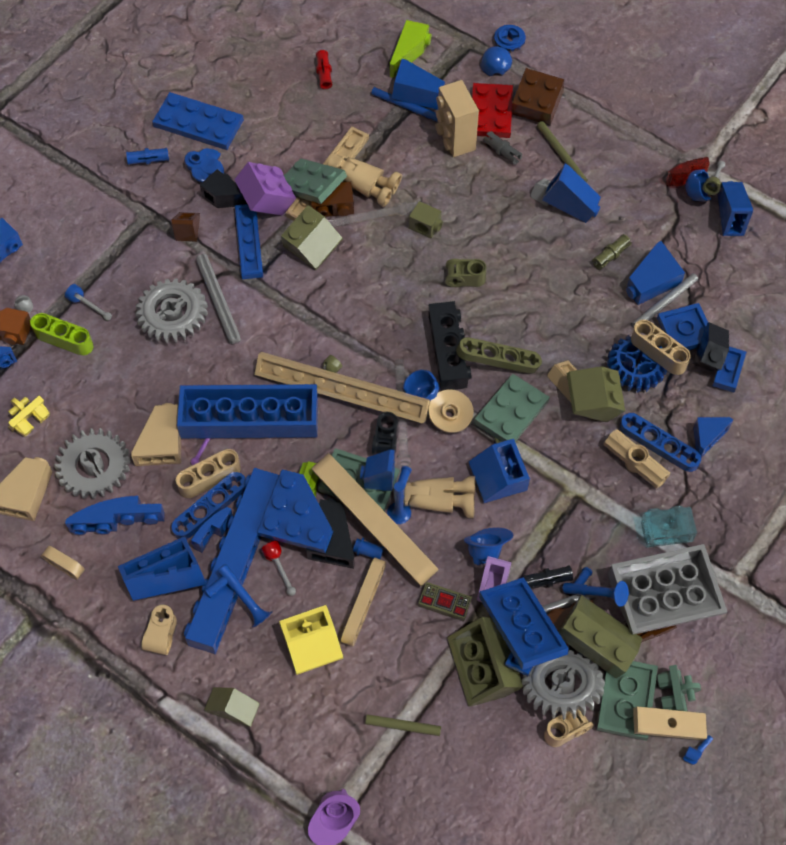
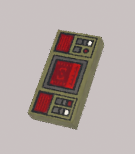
M426 582L418 606L465 621L472 597Z

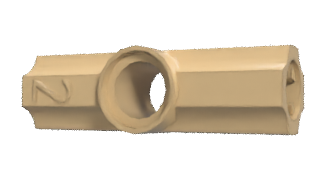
M618 429L614 430L604 442L605 447L625 462L628 471L638 473L656 489L660 488L670 476L668 470L649 456L646 447L636 445ZM632 457H638L642 461H636Z

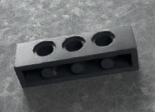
M455 301L429 304L428 318L440 389L443 391L467 388L468 380L472 379L471 368L466 366L465 360L461 359L456 352L458 344L465 338L464 329L459 328V322H461L460 309H456ZM452 344V345H454V346H453V347H448V346H446V345ZM455 363L457 364V366H451L449 364Z

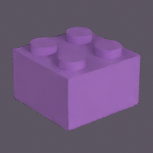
M247 162L234 179L251 211L282 216L296 200L291 186L283 176L282 170L276 166L272 167L260 163Z

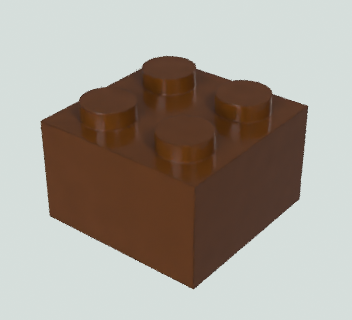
M526 68L512 102V114L536 122L543 121L546 125L551 126L564 92V79Z

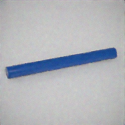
M373 87L371 95L438 122L436 112L416 104L392 99V94Z

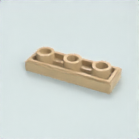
M638 706L633 708L634 734L694 740L707 739L706 713Z

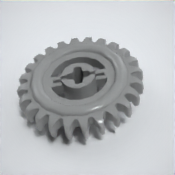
M177 278L173 282H170L169 279H166L165 283L158 281L157 286L150 285V291L144 290V296L138 298L139 303L136 305L137 312L135 313L138 319L137 323L139 326H142L143 333H146L148 330L150 338L155 334L158 342L162 335L166 343H168L170 336L173 337L175 343H177L178 335H181L186 340L185 332L194 336L192 328L200 330L198 322L204 324L205 318L202 315H208L206 310L208 304L205 301V295L201 294V289L195 288L193 283L187 285L186 280H182L180 283ZM165 299L161 304V310L156 313L157 305ZM187 305V310L183 315L181 308Z
M90 428L89 436L81 430L80 439L72 434L74 442L71 443L65 440L67 449L59 447V451L63 456H55L56 460L60 463L54 464V468L58 470L55 472V476L60 479L59 484L65 486L66 492L72 491L73 496H78L81 493L82 498L85 499L91 494L92 499H95L97 493L104 497L106 490L110 493L113 492L112 486H121L118 480H125L126 475L124 473L130 470L127 465L131 462V459L128 457L129 450L125 448L126 444L124 441L119 443L120 438L118 435H115L112 439L110 430L106 436H104L101 428L97 435ZM98 451L104 452L109 457V466L106 472H103L104 463ZM87 455L90 458V460L95 463L100 474H98V472L96 471L94 464L88 460ZM79 458L85 473L90 476H96V478H85L77 472Z
M569 650L568 655L533 666L528 676L523 674L521 681L524 687L523 694L527 695V702L531 703L534 700V710H537L542 705V714L545 715L546 711L551 709L553 719L557 712L560 711L563 720H565L568 711L572 714L573 719L576 718L577 709L581 711L583 716L586 714V706L593 711V701L596 704L600 703V697L604 694L603 688L605 685V681L602 679L603 673L598 670V665L592 663L587 657L583 659V654L581 653L575 655L574 650ZM555 671L552 675V689L550 690L545 684V679L549 673ZM577 674L581 679V685L574 692V675Z

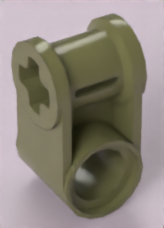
M450 259L446 262L445 267L448 270L447 277L445 278L446 285L450 287H480L486 282V264L481 259Z

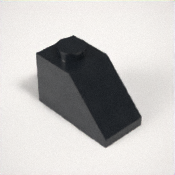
M708 322L692 364L711 372L722 370L729 351V330Z

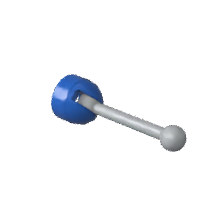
M72 284L66 290L65 298L73 303L82 301L101 314L106 321L111 320L112 314L110 312H104L84 298V292L81 287Z

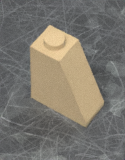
M165 403L154 407L131 452L135 466L181 463V437L177 428L178 404Z
M25 457L0 483V514L35 521L52 475V470L46 460L39 457L34 459Z

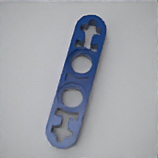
M627 413L622 417L620 429L626 436L684 471L693 472L699 467L701 455L694 448L635 413ZM631 421L635 423L634 426H627V423H630ZM643 427L641 433L638 434V430ZM646 432H653L657 439L649 441L645 438L644 434ZM673 444L676 447V451L669 453L664 449V445ZM680 450L683 451L680 458H678ZM692 457L694 460L690 464L687 463L686 460Z
M239 472L230 473L172 522L171 526L174 536L177 539L184 536L186 540L191 538L209 518L235 501L246 489L244 488L245 476ZM232 481H240V486L237 487L236 485H234L232 487ZM216 494H223L225 496L224 501L221 503H214L212 498ZM200 508L207 510V515L203 518H196L194 516L195 511ZM180 525H182L183 527L186 526V527H187V531H185V532H184L183 530H180V531H179V528H178V527H179Z

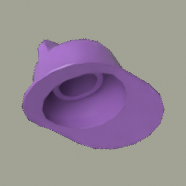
M343 788L340 791H331L325 794L319 803V807L310 819L308 825L310 839L317 845H336L347 836L360 815V806L357 800L349 796Z

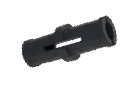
M568 565L553 570L546 568L543 569V572L523 575L531 589L542 586L549 588L553 587V584L572 581L573 572L571 566Z

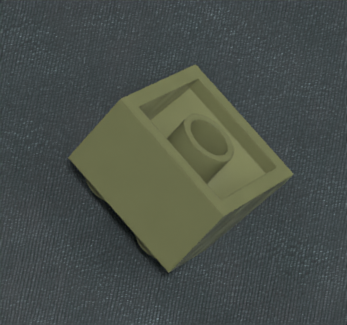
M309 205L281 235L283 247L314 270L320 267L343 240L330 222Z
M600 366L569 371L567 373L573 414L609 422L625 412L618 371Z

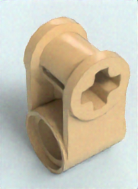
M159 605L153 609L147 630L143 636L142 650L168 655L177 625L176 616L169 606Z
M576 710L575 719H573L572 714L568 711L565 720H563L561 714L548 723L544 732V739L549 746L559 747L573 738L588 732L593 728L594 724L589 722L580 710ZM551 729H559L563 736L555 737L551 733Z

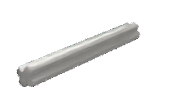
M206 254L198 255L196 257L197 264L230 344L238 343L241 340L239 332L208 256Z

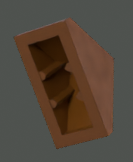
M179 212L171 219L176 241L197 242L200 213Z

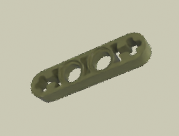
M470 337L463 338L456 348V352L461 359L528 374L535 373L542 364L540 355L534 351ZM484 350H490L494 357L486 356ZM505 354L512 355L515 361H508L505 358Z

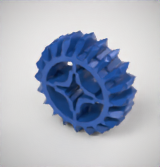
M629 335L625 340L620 338L617 344L614 343L608 353L607 367L619 372L621 387L624 385L628 386V391L635 388L638 393L643 388L647 392L650 386L655 388L658 383H661L664 375H666L667 370L635 347ZM637 359H640L637 368H635Z

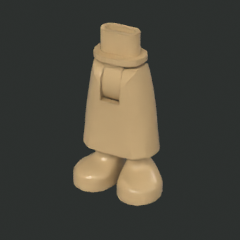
M334 154L327 164L328 166L345 170L347 177L343 181H351L352 188L367 198L372 195L377 199L378 205L382 207L389 203L391 196L395 194L402 179V174L399 172H394L387 178L383 176V169L350 157L347 158L345 155L341 157Z
M468 476L463 481L454 482V477L407 482L404 496L405 506L453 513V506L462 508L467 518H474L475 476ZM454 492L463 493V495H454Z

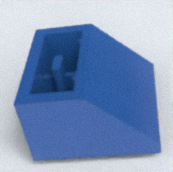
M514 438L489 446L469 461V466L473 476H475V482L483 503L528 490L530 478Z

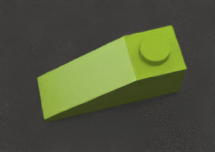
M406 20L390 62L391 78L397 76L402 59L412 63L424 53L426 45H430L432 34L429 33L428 24Z

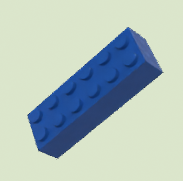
M317 384L180 385L177 420L181 439L318 437Z

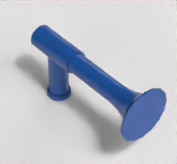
M402 466L398 482L394 484L395 503L391 504L387 510V515L396 524H404L411 517V509L409 506H405L404 503L405 487L412 471L407 466Z
M224 564L217 570L222 577L204 589L212 597L217 591L228 584L250 610L254 619L253 628L263 622L273 612L264 611L255 603L227 564Z
M588 567L582 569L574 583H564L563 592L566 594L609 597L614 599L619 607L626 604L629 596L628 585L624 581H619L616 587L613 588L585 585L588 578L592 575V570Z

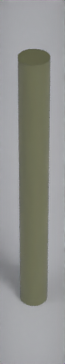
M543 121L537 124L538 129L563 162L569 165L587 182L588 179Z

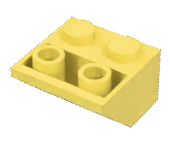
M326 605L279 621L297 675L343 659L337 634Z

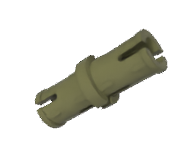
M622 234L611 245L605 246L604 250L592 259L593 265L601 270L610 261L616 260L620 253L632 244V242H629L631 241L630 238Z

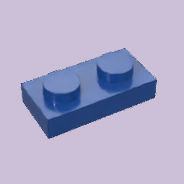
M729 346L722 370L716 372L712 386L735 392L746 351Z

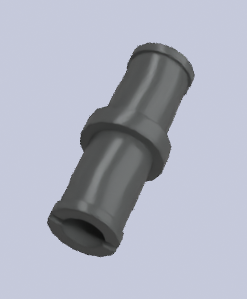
M492 131L487 133L492 140L486 136L484 137V143L495 149L499 156L503 155L513 164L519 162L514 155L521 160L522 153L510 146L509 141L502 140Z

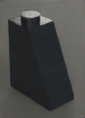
M320 499L319 505L333 530V534L326 553L307 549L308 560L354 569V552L344 505L335 499Z

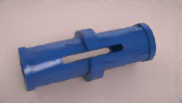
M144 148L145 150L126 151L128 165L138 163L149 165L151 162L169 161L168 148L152 150Z

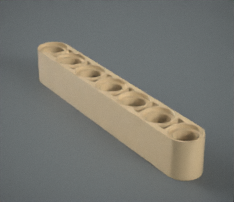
M326 454L311 468L420 586L438 571V568L332 455Z

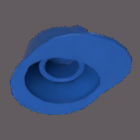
M487 528L464 538V542L468 544L469 555L473 558L474 564H485L488 556L498 559L503 544L513 538V532L506 528Z

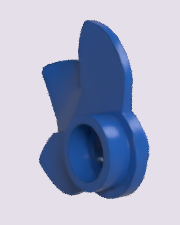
M206 148L200 152H188L185 156L184 162L186 167L191 170L193 178L199 182L205 181L208 175H211L217 169L224 173L223 165L218 160L221 154L217 150Z

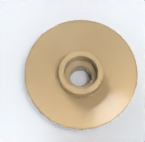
M456 390L438 392L437 397L430 401L428 408L431 422L441 431L448 433L460 432L467 428L474 414L469 398ZM447 411L452 412V413H453V417L447 416V415H446V412H447Z

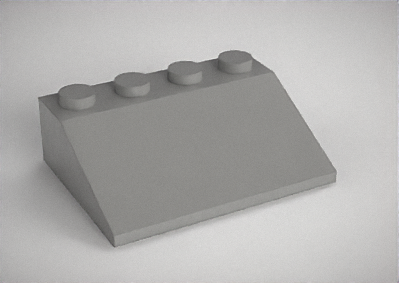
M704 544L611 564L607 573L611 588L616 587L619 581H624L628 585V600L624 606L619 608L632 635L727 613Z

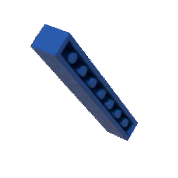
M254 468L252 474L246 477L244 484L246 489L244 494L238 497L235 516L232 515L229 519L227 536H223L220 541L219 550L221 551L218 558L215 557L212 561L210 569L212 573L209 579H205L207 585L202 586V598L200 601H196L193 609V620L186 625L184 637L188 646L216 655L238 595L228 584L217 591L212 597L204 589L222 577L217 570L224 564H227L243 586L262 536L258 535L257 531L279 478L278 474Z

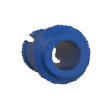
M357 538L353 548V552L357 553V556L361 554L373 559H381L384 551L383 546L364 541L365 538Z

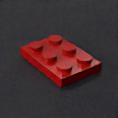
M473 83L472 99L479 110L477 136L490 137L487 133L492 131L500 138H510L513 85Z

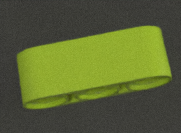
M38 313L31 318V327L35 336L40 341L82 356L92 352L94 346L87 329L45 313Z

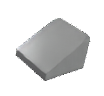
M544 178L535 183L531 198L547 206L549 204L542 201L550 181Z

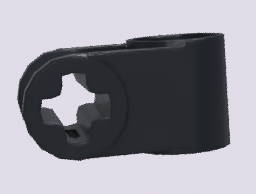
M383 412L378 416L372 443V455L387 450H395L396 454L398 420L392 412ZM385 423H390L393 426L390 428H385L382 425Z

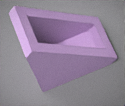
M488 556L479 593L480 591L507 583L511 562ZM478 593L477 601L481 602Z

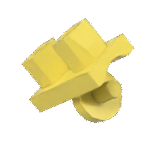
M38 396L28 406L24 407L30 402L27 397H24L20 402L13 398L10 402L14 407L8 413L11 416H14L17 412L19 413L8 422V428L12 432L16 430L19 434L26 437L34 429L27 421L32 415L40 423L50 415L44 406V400Z

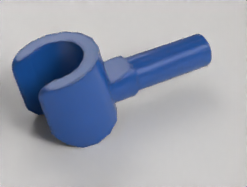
M708 735L707 739L698 746L697 750L689 746L683 760L693 765L696 764L704 749L712 742L713 738Z

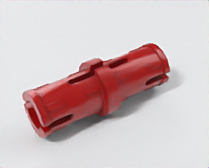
M319 50L316 52V72L319 75L320 87L322 89H329L333 85L331 81L332 66L329 64L328 52L326 50Z

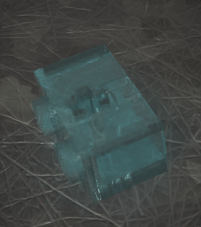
M674 506L669 510L650 509L644 512L641 520L646 548L693 542L697 534L691 507Z

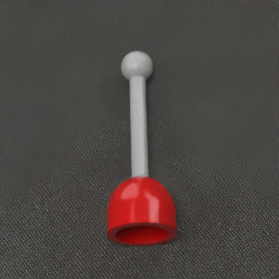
M272 541L261 548L264 557L267 560L275 561L287 587V594L289 596L295 595L296 589L291 586L278 559L282 552L279 542Z

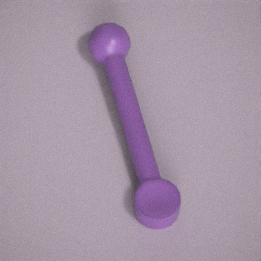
M205 438L197 455L190 461L192 466L199 463V459L211 438Z

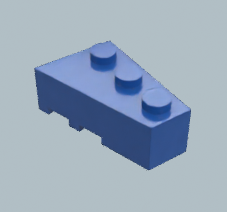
M185 536L118 566L133 601L207 585Z

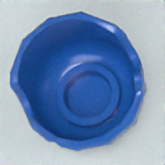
M494 46L485 51L481 58L480 66L482 71L489 76H493L495 73L503 75L510 70L513 60L507 49Z
M704 169L691 172L685 183L687 195L694 201L711 200V197H708V194L703 190L704 182L709 177Z
M421 369L412 372L406 378L403 389L405 393L431 401L437 397L439 384L430 371Z

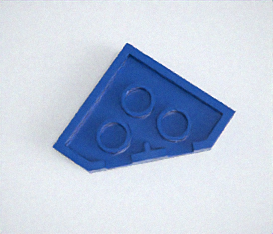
M282 469L257 531L258 535L326 553L333 534L328 520L304 475Z

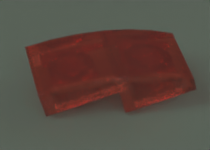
M709 158L693 159L675 166L669 170L666 186L685 185L688 176L695 170L704 169L707 172L710 165Z

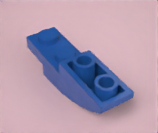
M126 496L88 506L68 517L65 524L70 533L76 535H84L86 532L109 534L110 532L117 531L118 523L132 525L134 522H144L146 524L164 522L165 512L162 504H141L139 496Z

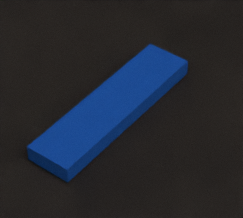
M248 204L235 205L242 280L262 278L263 268L257 212L251 211Z

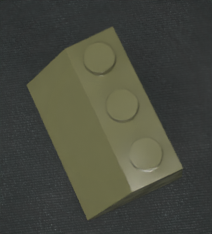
M582 595L558 629L564 642L616 679L626 673L638 654L642 638L639 635H632L629 628Z
M481 617L447 637L468 706H475L504 698L523 688L519 672L505 666L511 650L492 618Z

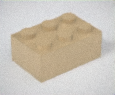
M460 80L439 87V96L436 97L438 104L436 116L438 122L435 124L438 135L443 137L446 150H450L453 157L476 150L479 110L464 82Z

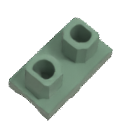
M677 665L669 666L670 671L657 674L660 688H673L674 693L671 696L661 697L662 707L667 710L688 712L685 694H687L689 702L695 701V693L701 690V685L693 683L691 675L684 676L685 684H683L681 671L678 670Z

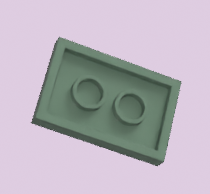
M302 158L283 175L296 197L320 204L347 177L343 169Z
M512 374L476 416L474 424L501 442L513 438L516 442L546 406L550 397Z
M335 448L332 457L385 512L394 489V484L399 477L400 469L395 468L392 491L365 489L364 480H360L361 466H366L367 458ZM321 481L318 487L319 492L336 497Z
M633 661L626 673L617 679L605 671L604 694L601 697L597 723L598 731L647 741L648 735L634 734L633 708L637 706L652 708L658 666Z

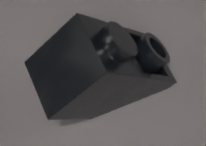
M218 169L200 184L202 197L216 208H228L247 204L236 182L228 174H223Z

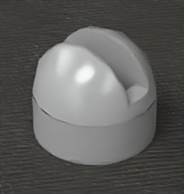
M26 295L18 296L15 299L16 310L30 313L33 309L32 300Z

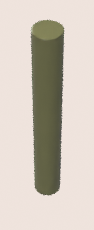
M369 714L366 716V725L440 736L441 726Z

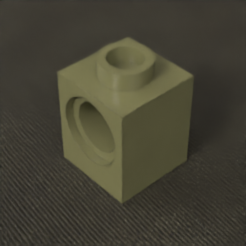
M419 201L409 216V229L432 238L434 233L439 232L443 225L441 220L442 211Z

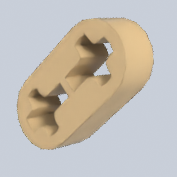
M48 546L41 555L47 563L73 579L78 580L85 570L78 562L51 546Z

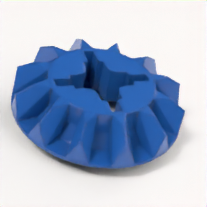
M504 25L495 32L494 42L497 43L498 47L510 49L513 52L515 48L520 49L525 44V32L518 26ZM508 35L509 37H511V39H513V41H509V39H507Z

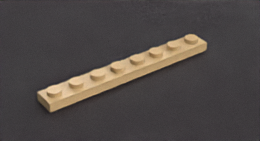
M264 352L258 354L255 375L288 385L317 384L319 394L381 412H392L396 416L419 423L426 421L430 403L429 399Z

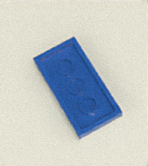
M169 92L152 123L155 128L228 150L244 119L242 114Z
M524 577L480 591L479 598L522 670L568 655V646Z

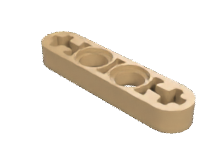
M378 558L373 559L341 638L342 643L354 646L383 576L386 561Z

